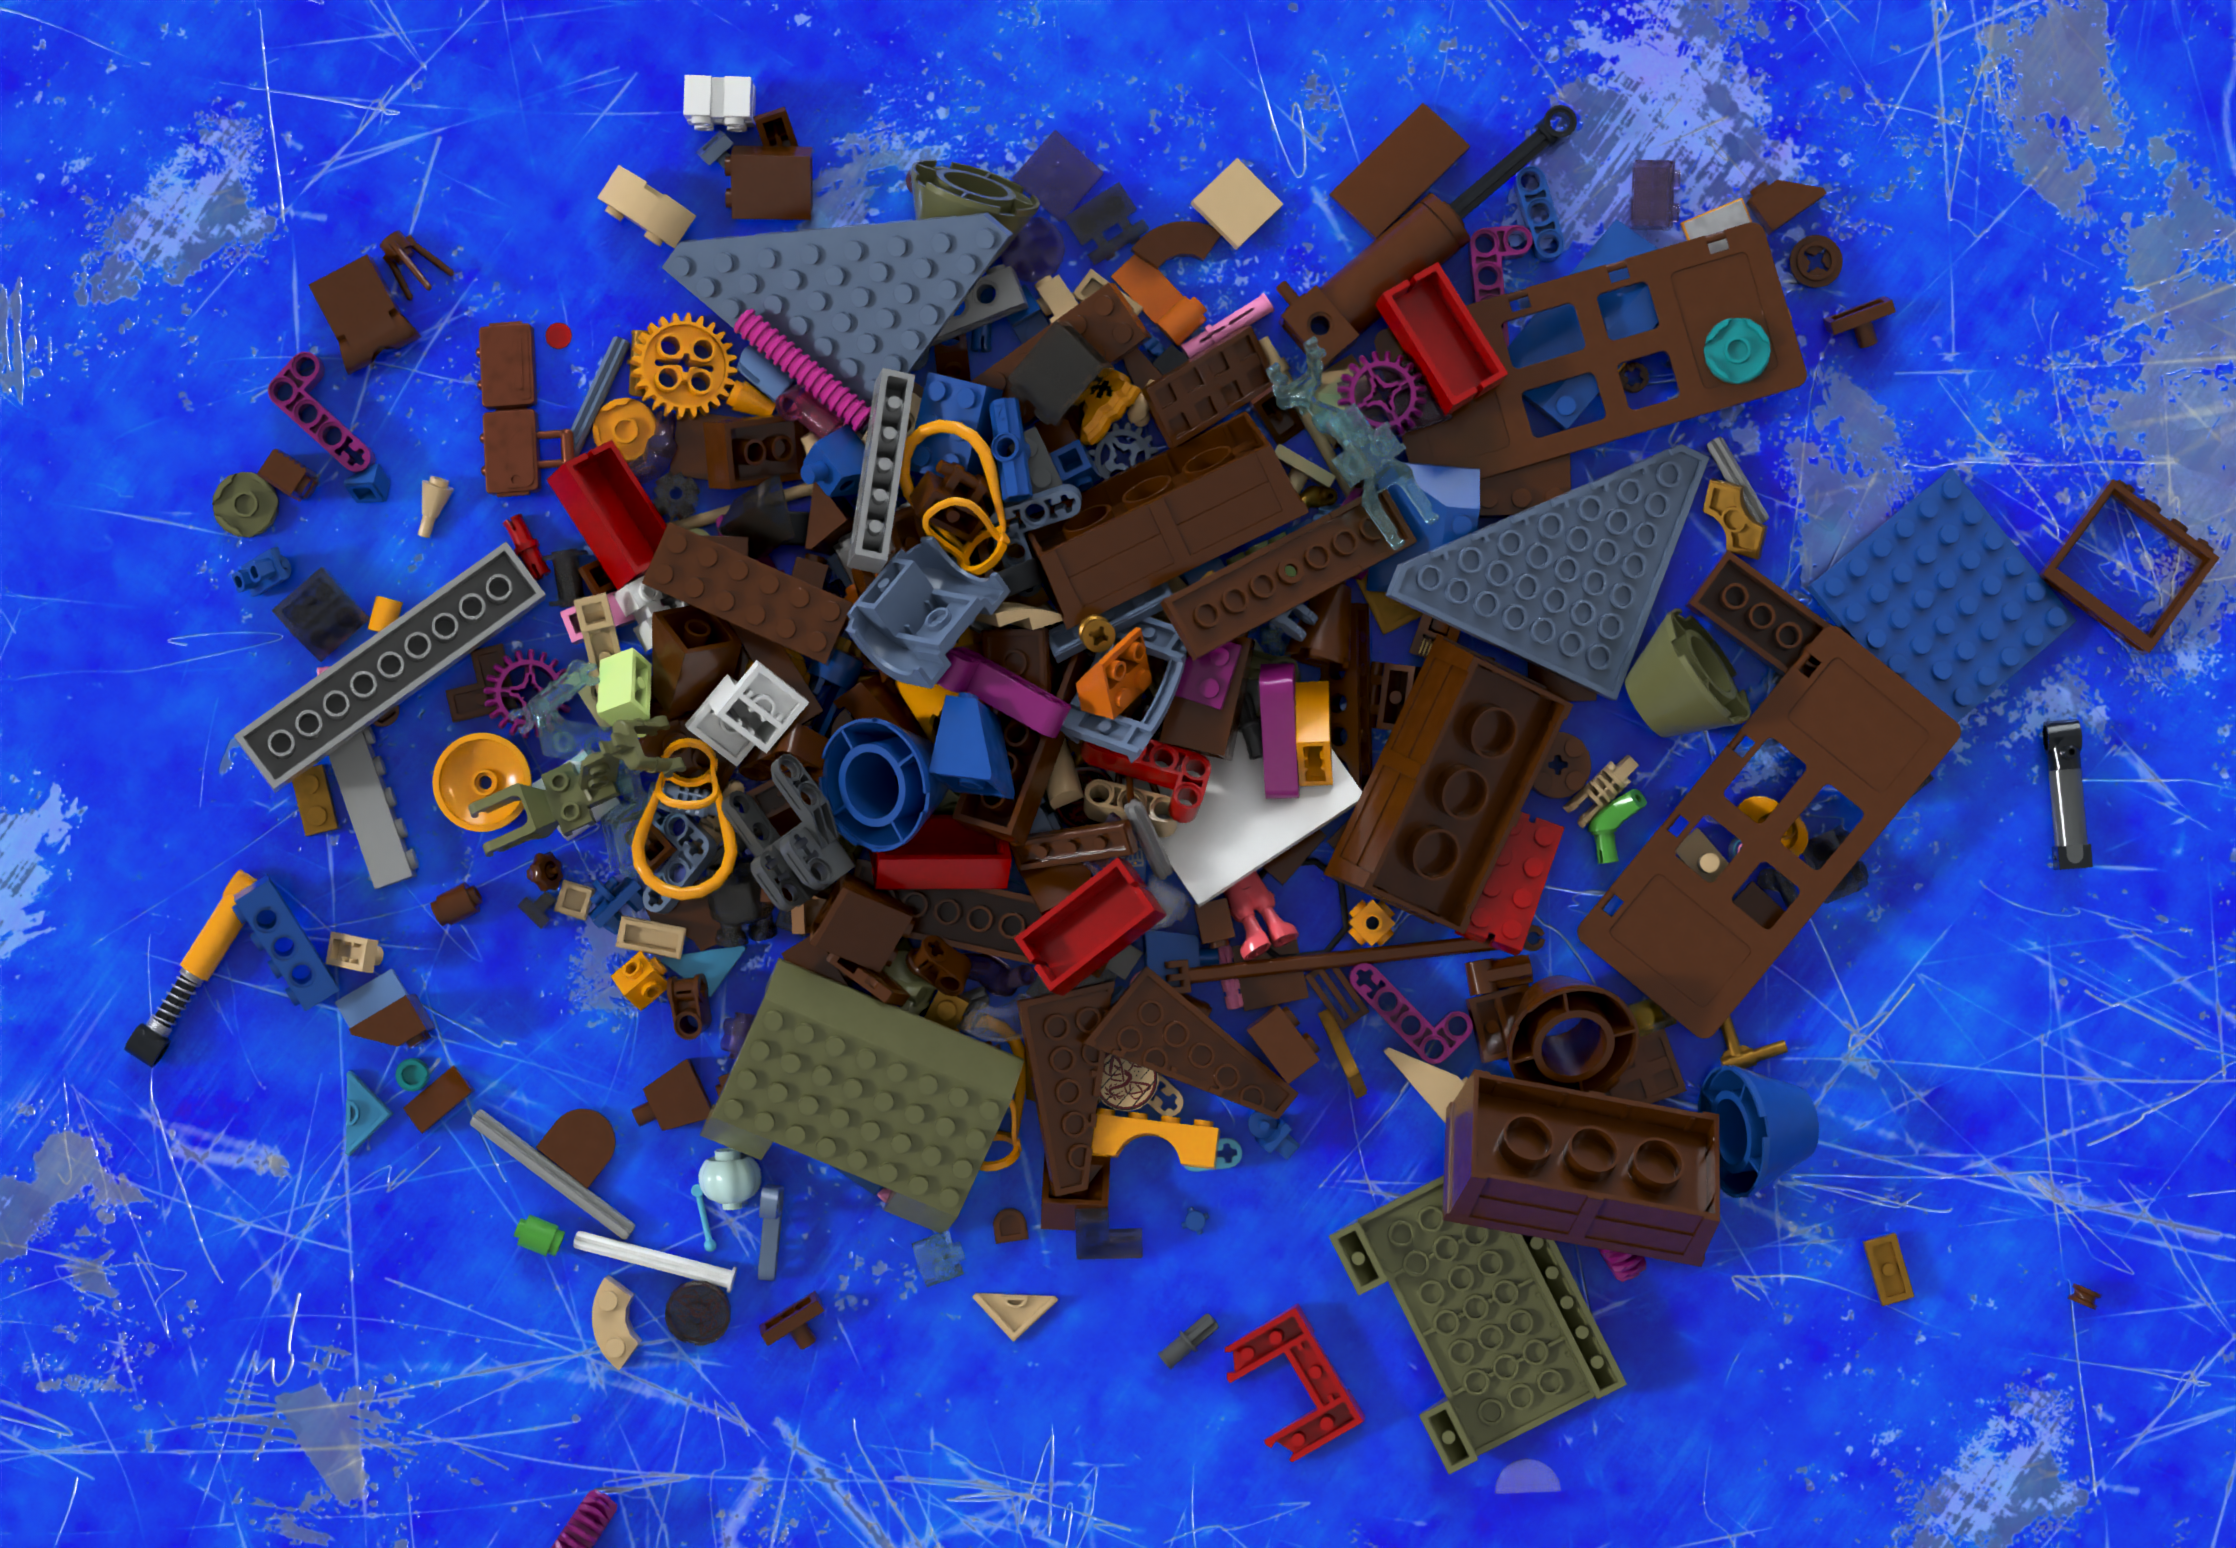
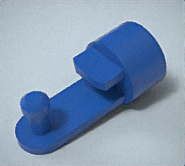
M837 648L829 666L812 659L806 672L812 675L809 688L815 697L819 695L824 682L832 686L822 706L823 713L817 717L811 730L825 736L837 710V706L833 701L843 695L845 691L855 686L864 667L860 659Z

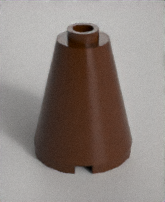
M1345 581L1309 600L1306 607L1317 615L1318 620L1314 625H1309L1301 619L1299 620L1297 625L1304 629L1306 637L1301 642L1291 637L1286 646L1285 655H1291L1290 657L1295 661L1324 669L1325 665L1335 664L1334 671L1349 670L1351 663V588L1346 586Z

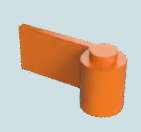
M1135 254L1111 275V278L1120 288L1143 307L1142 311L1177 347L1207 320L1203 315L1207 309L1196 297H1192L1189 300L1186 296H1183L1159 270Z

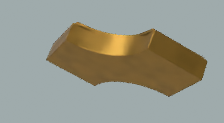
M1715 478L1710 479L1703 512L1714 517L1721 524L1726 535V551L1729 550L1735 554L1757 560L1760 559L1768 526L1756 521L1748 512L1743 498L1744 486Z
M1326 1009L1318 1013L1356 1099L1366 1095L1367 1089L1331 1010Z

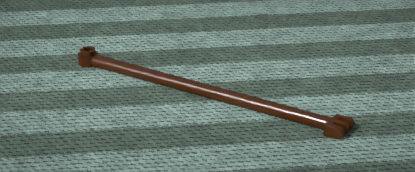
M1531 925L1528 934L1535 932L1537 936L1545 934L1539 926ZM1489 934L1483 944L1461 937L1189 967L1188 959L1165 961L1164 964L1167 969L1178 967L1179 973L1166 975V982L1180 980V987H1172L1182 994L1191 993V984L1357 966L1362 963L1376 964L1494 951L1498 949L1489 946L1491 939L1495 936ZM1526 938L1523 949L1537 951L1544 945L1545 939H1538L1535 944H1530Z

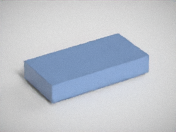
M392 968L335 1001V1004L349 1028L398 999L408 995Z

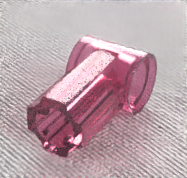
M796 384L777 397L775 404L779 415L787 421L798 420L819 439L836 431L844 424L840 418L819 402V398L815 399L813 397L812 391H805V385L799 386Z

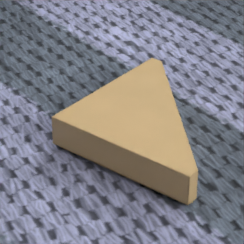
M975 1293L972 1296L1013 1342L1059 1300L1056 1296Z

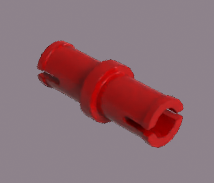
M522 514L510 517L512 521H509V519L505 520L502 524L516 547L514 552L518 557L522 558L527 570L535 581L544 578V574L548 576L551 570L548 568L538 548L540 543L537 538L533 539L523 520Z

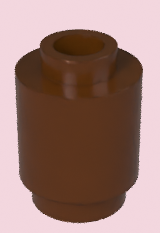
M464 882L436 896V900L431 902V908L441 926L448 923L452 926L480 912L479 904L483 903V900L475 885L470 887Z

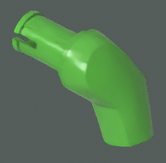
M1632 789L1616 798L1589 822L1588 832L1594 835L1598 864L1619 861L1614 832L1626 820L1646 806L1647 801L1639 790Z

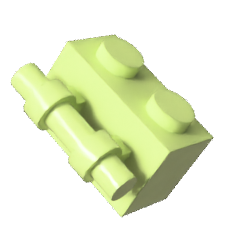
M634 648L600 660L596 709L600 718L611 726L618 720H634L636 718H641L645 721L650 720L652 664ZM637 734L638 738L646 736V734Z

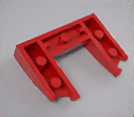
M1298 1303L1225 1347V1352L1233 1351L1235 1371L1227 1372L1229 1383L1278 1355L1285 1353L1316 1405L1315 1409L1264 1439L1265 1444L1270 1448L1277 1441L1292 1451L1293 1454L1289 1459L1291 1462L1298 1460L1365 1420L1364 1413L1351 1391L1344 1386L1316 1339L1315 1331Z

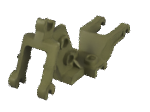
M656 716L648 721L641 718L616 721L612 726L613 733L610 735L612 740L600 741L598 744L601 751L592 753L581 761L579 775L575 764L572 762L542 774L541 778L546 790L516 783L471 803L468 809L472 818L479 817L481 812L489 813L507 804L521 800L528 820L522 827L483 844L482 847L486 857L493 856L495 851L504 852L529 840L546 838L553 833L558 825L561 828L562 834L568 837L573 834L572 831L586 825L592 826L596 824L591 808L621 795L616 784L620 760L624 761L629 770L646 771L648 773L659 771L663 772L666 778L672 777L676 771H686L685 763L681 757L652 758L645 756L637 734L655 736L660 729L669 730L670 724L667 716Z

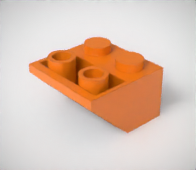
M1135 627L1076 683L1081 711L1114 720L1152 684L1142 629Z

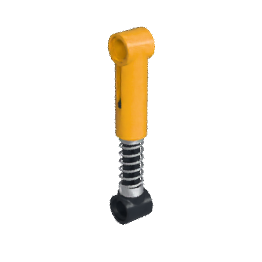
M241 869L235 873L226 886L221 901L181 961L180 977L176 976L178 980L175 985L171 984L173 988L170 992H166L168 994L166 999H161L163 1003L160 1007H156L158 1009L155 1015L152 1014L146 1024L141 1023L132 1033L124 1048L126 1052L151 1068L155 1067L161 1060L171 1042L168 1038L172 1031L171 1026L176 1025L175 1020L181 1017V1010H186L185 1004L191 1002L190 996L196 994L195 988L201 987L203 981L208 982L245 924L240 922L232 909L236 905L233 895L253 884L257 879Z

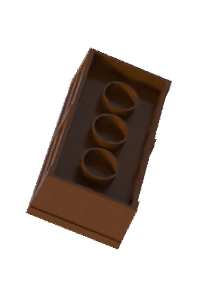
M1244 411L1230 420L1188 439L1175 448H1170L1143 462H1139L1125 471L1081 492L1082 504L1077 515L1028 531L1026 534L1035 557L1038 556L1048 579L1043 585L1057 612L1061 614L1063 623L1068 630L1080 624L1089 615H1099L1309 513L1302 498L1292 486L1272 445L1249 414ZM1067 498L1060 503L1050 506L1051 513H1055V505L1065 503L1067 507H1072L1074 498ZM1045 510L1034 513L1030 517L1034 519L1041 518L1045 514Z
M1437 634L1326 867L1324 875L1431 924L1436 922L1465 934L1476 903L1513 826L1516 827L1522 814L1521 809L1564 719L1567 720L1573 704L1546 690V686L1447 637Z
M1474 1069L1455 1100L1450 1102L1446 1108L1442 1220L1702 1267L1705 1260V1252L1720 1223L1719 1114L1704 1111L1702 1113L1606 1096L1605 1093L1589 1090L1584 1092L1492 1075L1490 1072Z

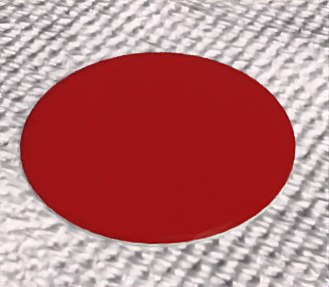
M554 323L546 331V341L553 348H564L571 341V330L563 323Z

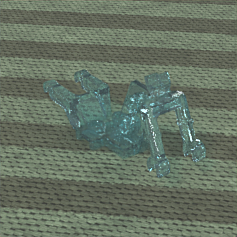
M1313 336L1303 343L1306 350L1308 369L1299 378L1288 385L1289 378L1286 374L1283 375L1281 373V367L1278 363L1275 362L1266 369V373L1273 383L1272 390L1276 396L1277 406L1283 410L1293 406L1299 407V413L1302 416L1309 412L1312 416V422L1318 431L1322 434H1329L1338 441L1344 452L1331 461L1350 488L1364 479L1362 506L1389 545L1394 550H1397L1405 544V541L1398 537L1397 528L1382 509L1378 498L1379 493L1389 486L1397 484L1402 487L1428 525H1433L1440 520V517L1432 511V504L1416 483L1412 469L1394 458L1405 450L1406 447L1389 428L1391 425L1388 421L1374 430L1355 403L1342 410L1315 398V391L1322 385L1323 363L1321 358L1326 356V351L1318 346V340Z
M579 659L571 661L564 674L553 682L547 683L548 686L532 697L523 708L515 709L509 713L508 718L511 721H514L520 715L525 716V725L518 729L520 734L528 733L533 729L536 722L541 750L544 756L581 762L588 755L601 751L598 744L600 741L612 740L610 737L613 733L612 728L565 720L557 711L559 706L566 701L572 700V696L585 686H594L600 682L598 677L588 676L590 671L597 669V664ZM620 760L616 784L624 799L601 817V825L609 858V868L616 874L633 879L638 877L639 874L635 870H628L630 865H634L631 845L634 831L647 806L645 798H648L647 791L643 790L639 773L643 771L629 770L624 761Z

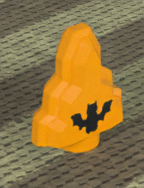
M1108 370L1104 377H1096L1086 385V398L1082 409L1085 415L1082 420L1080 441L1084 445L1098 444L1106 436L1111 424L1121 419L1127 409L1134 404L1141 389L1132 385L1128 376L1117 370Z

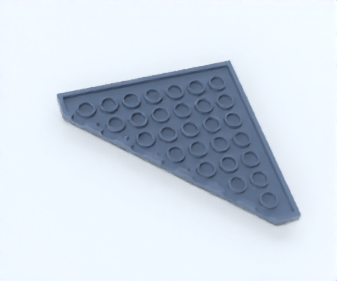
M986 212L963 216L932 217L920 220L889 221L877 224L867 223L833 228L802 229L790 232L780 231L746 236L737 235L703 240L694 239L679 242L662 268L733 329L739 317L746 310L754 309L756 311L755 315H761L764 323L767 321L771 323L772 329L777 328L780 336L785 335L787 337V342L793 341L796 349L801 348L803 355H810V361H817L819 368L824 367L827 369V375L833 374L835 381L840 380L843 383V388H850V394H857L859 396L858 400H864L868 408L872 404L874 384L882 368L911 373L1013 233ZM869 422L858 432L864 435L868 430Z
M1683 444L1670 447L1398 564L1385 596L1609 700H1617L1710 457Z

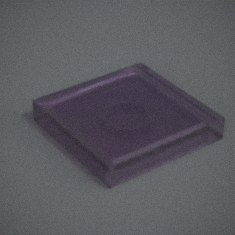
M1054 130L1012 177V181L1023 186V191L1030 197L1035 195L1040 202V206L1062 223L1103 177L1104 172L1060 133Z

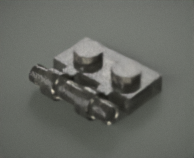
M1119 182L1064 217L1065 222L1082 247L1092 240L1098 248L1088 254L1094 266L1104 259L1108 261L1115 257V252L1129 243L1131 245L1135 244L1140 239L1139 236L1149 230L1143 219L1134 225H1131L1127 217L1137 211V208ZM1118 224L1123 232L1107 242L1102 234Z

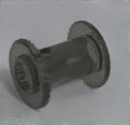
M562 550L551 552V555L542 557V561L552 560L559 599L558 601L549 602V606L571 607L575 606V599L588 597L584 595L582 576L578 571L580 568L578 556L588 555L587 550Z

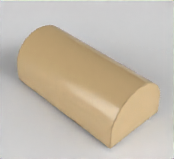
M1066 738L1063 741L1046 787L1049 802L1053 809L1084 797Z

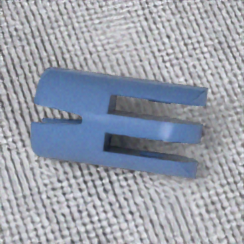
M749 345L745 347L737 364L738 371L774 403H779L796 384V379H791L789 372H782V366H775L773 359L768 360L765 358V352L759 353L757 346L752 347Z

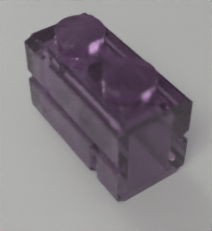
M1641 159L1634 161L1632 167L1630 229L1670 231L1673 227V222L1678 223L1680 206L1679 203H1674V190L1680 189L1681 172L1680 170H1675V161Z

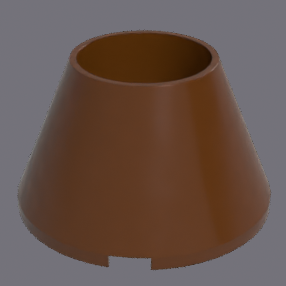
M1549 976L1534 983L1521 999L1507 1045L1509 1066L1515 1079L1584 1092L1590 1090L1606 1093L1620 1082L1619 1077L1628 1065L1632 1066L1639 1047V1029L1628 1005L1614 993L1569 976ZM1570 1018H1582L1571 1030L1560 1035L1546 1036L1558 1023Z

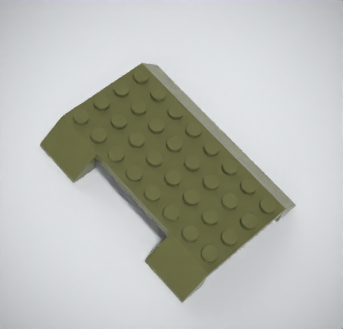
M778 958L765 987V995L716 1105H712L700 1136L759 1160H762L773 1142L890 1189L891 1193L883 1208L884 1211L945 1235L958 1218L1012 1101L1024 1059Z
M1444 1175L1353 1220L1328 1237L1358 1296L1387 1281L1391 1286L1446 1395L1418 1415L1450 1475L1477 1461V1456L1594 1397L1598 1400L1627 1385L1555 1241L1442 1220Z

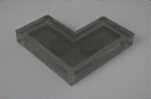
M1108 1208L1075 1209L1076 1254L1078 1260L1143 1258L1142 1228L1109 1229Z

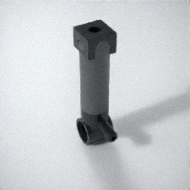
M2078 719L2047 721L2043 723L2042 735L2044 750L2048 759L2055 847H2052L2053 870L2093 867L2091 844L2087 842L2080 751L2082 749L2080 722Z

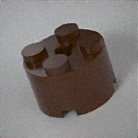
M1558 732L1531 789L1542 797L1560 799L1571 796L1583 788L1591 771L1590 755L1583 742L1571 734ZM1554 756L1558 757L1559 762H1564V768L1559 770V775L1555 774L1554 769L1548 767V763L1554 761Z

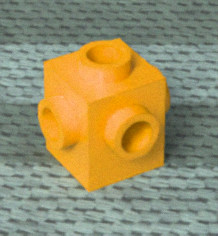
M1362 899L1349 912L1352 918L1348 923L1352 928L1348 933L1361 946L1365 942L1369 946H1373L1375 943L1382 946L1394 934L1391 928L1396 923L1391 917L1395 913L1381 900L1378 903L1374 900L1366 903ZM1371 916L1378 919V927L1373 930L1366 926V920Z
M641 950L611 975V978L622 994L640 1011L667 990V979L664 976L667 969L658 958L654 956L652 959H649Z

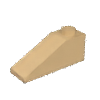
M1386 1047L1383 1050L1386 1056L1446 1124V1108L1450 1102L1455 1100L1468 1078L1465 1076L1461 1080L1455 1074Z

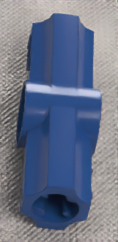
M1015 397L996 399L989 403L994 438L991 443V452L997 459L1002 498L1005 502L1028 500L1033 496L1028 464L1031 449L1024 437L1019 399ZM1015 443L1014 453L1007 457L1008 447Z

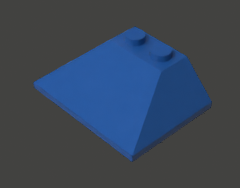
M1380 460L1377 488L1383 484L1385 485L1417 542L1402 552L1369 568L1366 591L1387 592L1398 564L1477 531L1480 512L1479 468Z

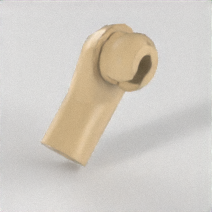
M1150 379L1146 386L1155 380ZM1142 391L1127 412L1130 423H1134L1137 427L1147 425L1150 420L1148 412L1150 408Z

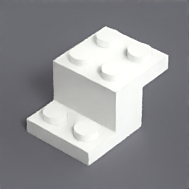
M756 660L738 682L727 674L685 723V726L737 767L755 745L767 754L809 704V701Z

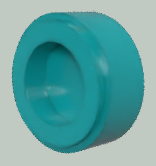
M406 1059L396 1069V1081L404 1090H420L427 1085L430 1079L429 1067L421 1059Z

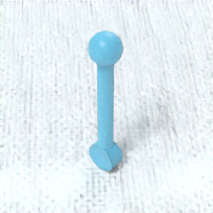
M695 1184L691 1188V1193L696 1197L706 1240L704 1242V1249L712 1252L716 1249L717 1244L711 1236L702 1196L704 1193L700 1185Z

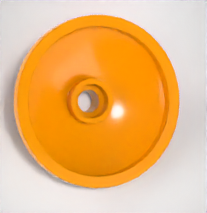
M473 733L455 740L442 752L434 768L433 792L443 814L457 826L476 832L495 831L512 823L523 812L525 808L522 800L512 802L489 813L481 812L477 818L471 817L468 806L516 783L532 787V775L526 757L514 743L496 734ZM486 776L492 781V785L488 789H484L481 785L482 779Z

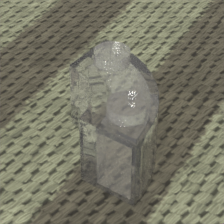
M1019 993L1011 1002L999 1007L974 1001L956 1029L969 1036L994 1042L1023 1038L1017 1000L1031 998V996Z

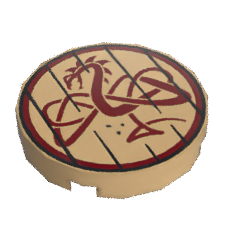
M1106 1053L1099 1098L1104 1104L1114 1110L1131 1111L1139 1109L1148 1103L1156 1092L1158 1073Z

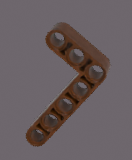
M793 722L767 754L755 745L742 760L739 772L748 779L765 781L772 778L771 764L780 756L791 754L800 761L810 777L819 783V777L823 776L825 760L821 757L829 739L802 724ZM781 764L782 772L789 770L785 765ZM895 775V780L899 788L897 776Z

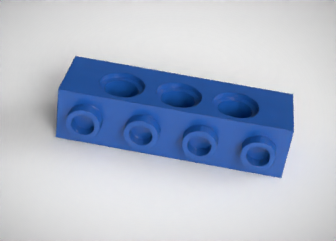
M268 874L233 895L236 903L232 907L234 913L242 924L247 921L254 931L250 934L252 941L259 951L266 949L271 960L267 963L277 979L283 976L289 987L285 991L294 1006L301 1004L304 1010L307 1011L340 991L338 983ZM263 910H271L275 913V919L269 924H261L257 921V915ZM283 937L293 941L292 947L285 952L278 951L274 947L276 941ZM306 965L311 969L310 974L304 979H297L292 975L295 967Z

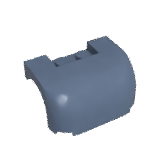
M926 536L921 537V544L914 546L906 553L901 548L892 557L847 613L850 621L845 630L863 654L882 672L899 682L932 689L952 665L945 654L955 646L958 638L967 627L974 623L979 613L992 615L1011 591L997 572H993L990 578H980L968 573L946 554L935 537Z

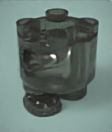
M756 857L739 859L737 861L738 864H735L733 872L723 885L707 895L711 918L720 923L721 927L717 930L715 943L719 946L737 947L748 944V937L741 926L749 924L748 936L754 941L767 940L775 937L778 933L772 915L775 907L760 902L761 886L751 872V862ZM714 864L706 868L707 875L704 878L705 881L712 878L721 864Z

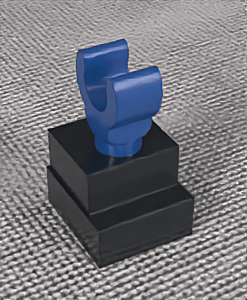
M1151 333L1152 338L1142 345L1156 358L1152 364L1162 376L1189 360L1173 344L1165 349Z

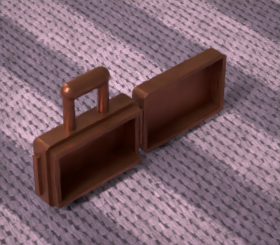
M522 321L489 323V326L479 329L480 347L475 352L476 356L480 358L481 380L477 382V387L482 390V404L488 410L496 409L495 412H486L483 415V433L479 439L484 444L485 465L481 468V473L486 479V491L493 496L497 495L499 498L531 495L530 493L541 490V469L558 468L574 458L573 432L567 428L563 430L539 431L537 412L533 409H527V407L537 404L534 328ZM561 438V459L540 461L539 440Z

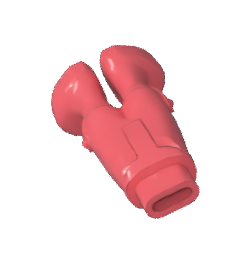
M1257 871L1223 892L1230 907V915L1235 921L1243 924L1246 932V940L1240 948V954L1244 960L1248 961L1259 957L1271 946L1268 936L1262 930L1255 917L1254 910H1257L1262 915L1268 928L1269 938L1275 948L1289 944L1299 936L1296 927L1291 923L1283 921L1273 909L1275 907L1274 894L1271 891L1269 892Z

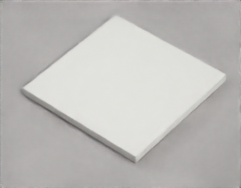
M1254 639V650L1264 652L1260 645L1257 643V641ZM1248 679L1246 692H1249L1252 696L1257 712L1260 705L1259 682ZM1148 709L1132 719L1141 722ZM1164 719L1151 739L1160 740ZM1238 731L1232 761L1203 755L1210 761L1211 773L1196 818L1189 823L1178 822L1177 829L1171 836L1159 837L1174 872L1200 908L1356 806L1362 791L1332 750L1333 785H1299V798L1266 799L1263 757L1254 760L1249 759L1245 739L1242 732ZM1155 762L1160 767H1168L1164 762ZM1104 769L1111 780L1115 782V772ZM1187 771L1193 777H1200L1194 771ZM1122 779L1123 785H1126V779ZM1133 779L1134 788L1152 792L1148 782ZM1157 785L1160 794L1171 797L1172 789ZM1179 800L1182 804L1186 806L1192 805L1187 800ZM1165 814L1157 815V817L1161 819L1170 818L1168 815Z

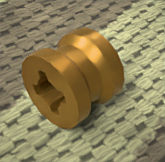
M1093 614L1085 617L1078 628L1080 640L1092 652L1101 653L1107 651L1115 642L1116 634L1114 628L1101 615Z

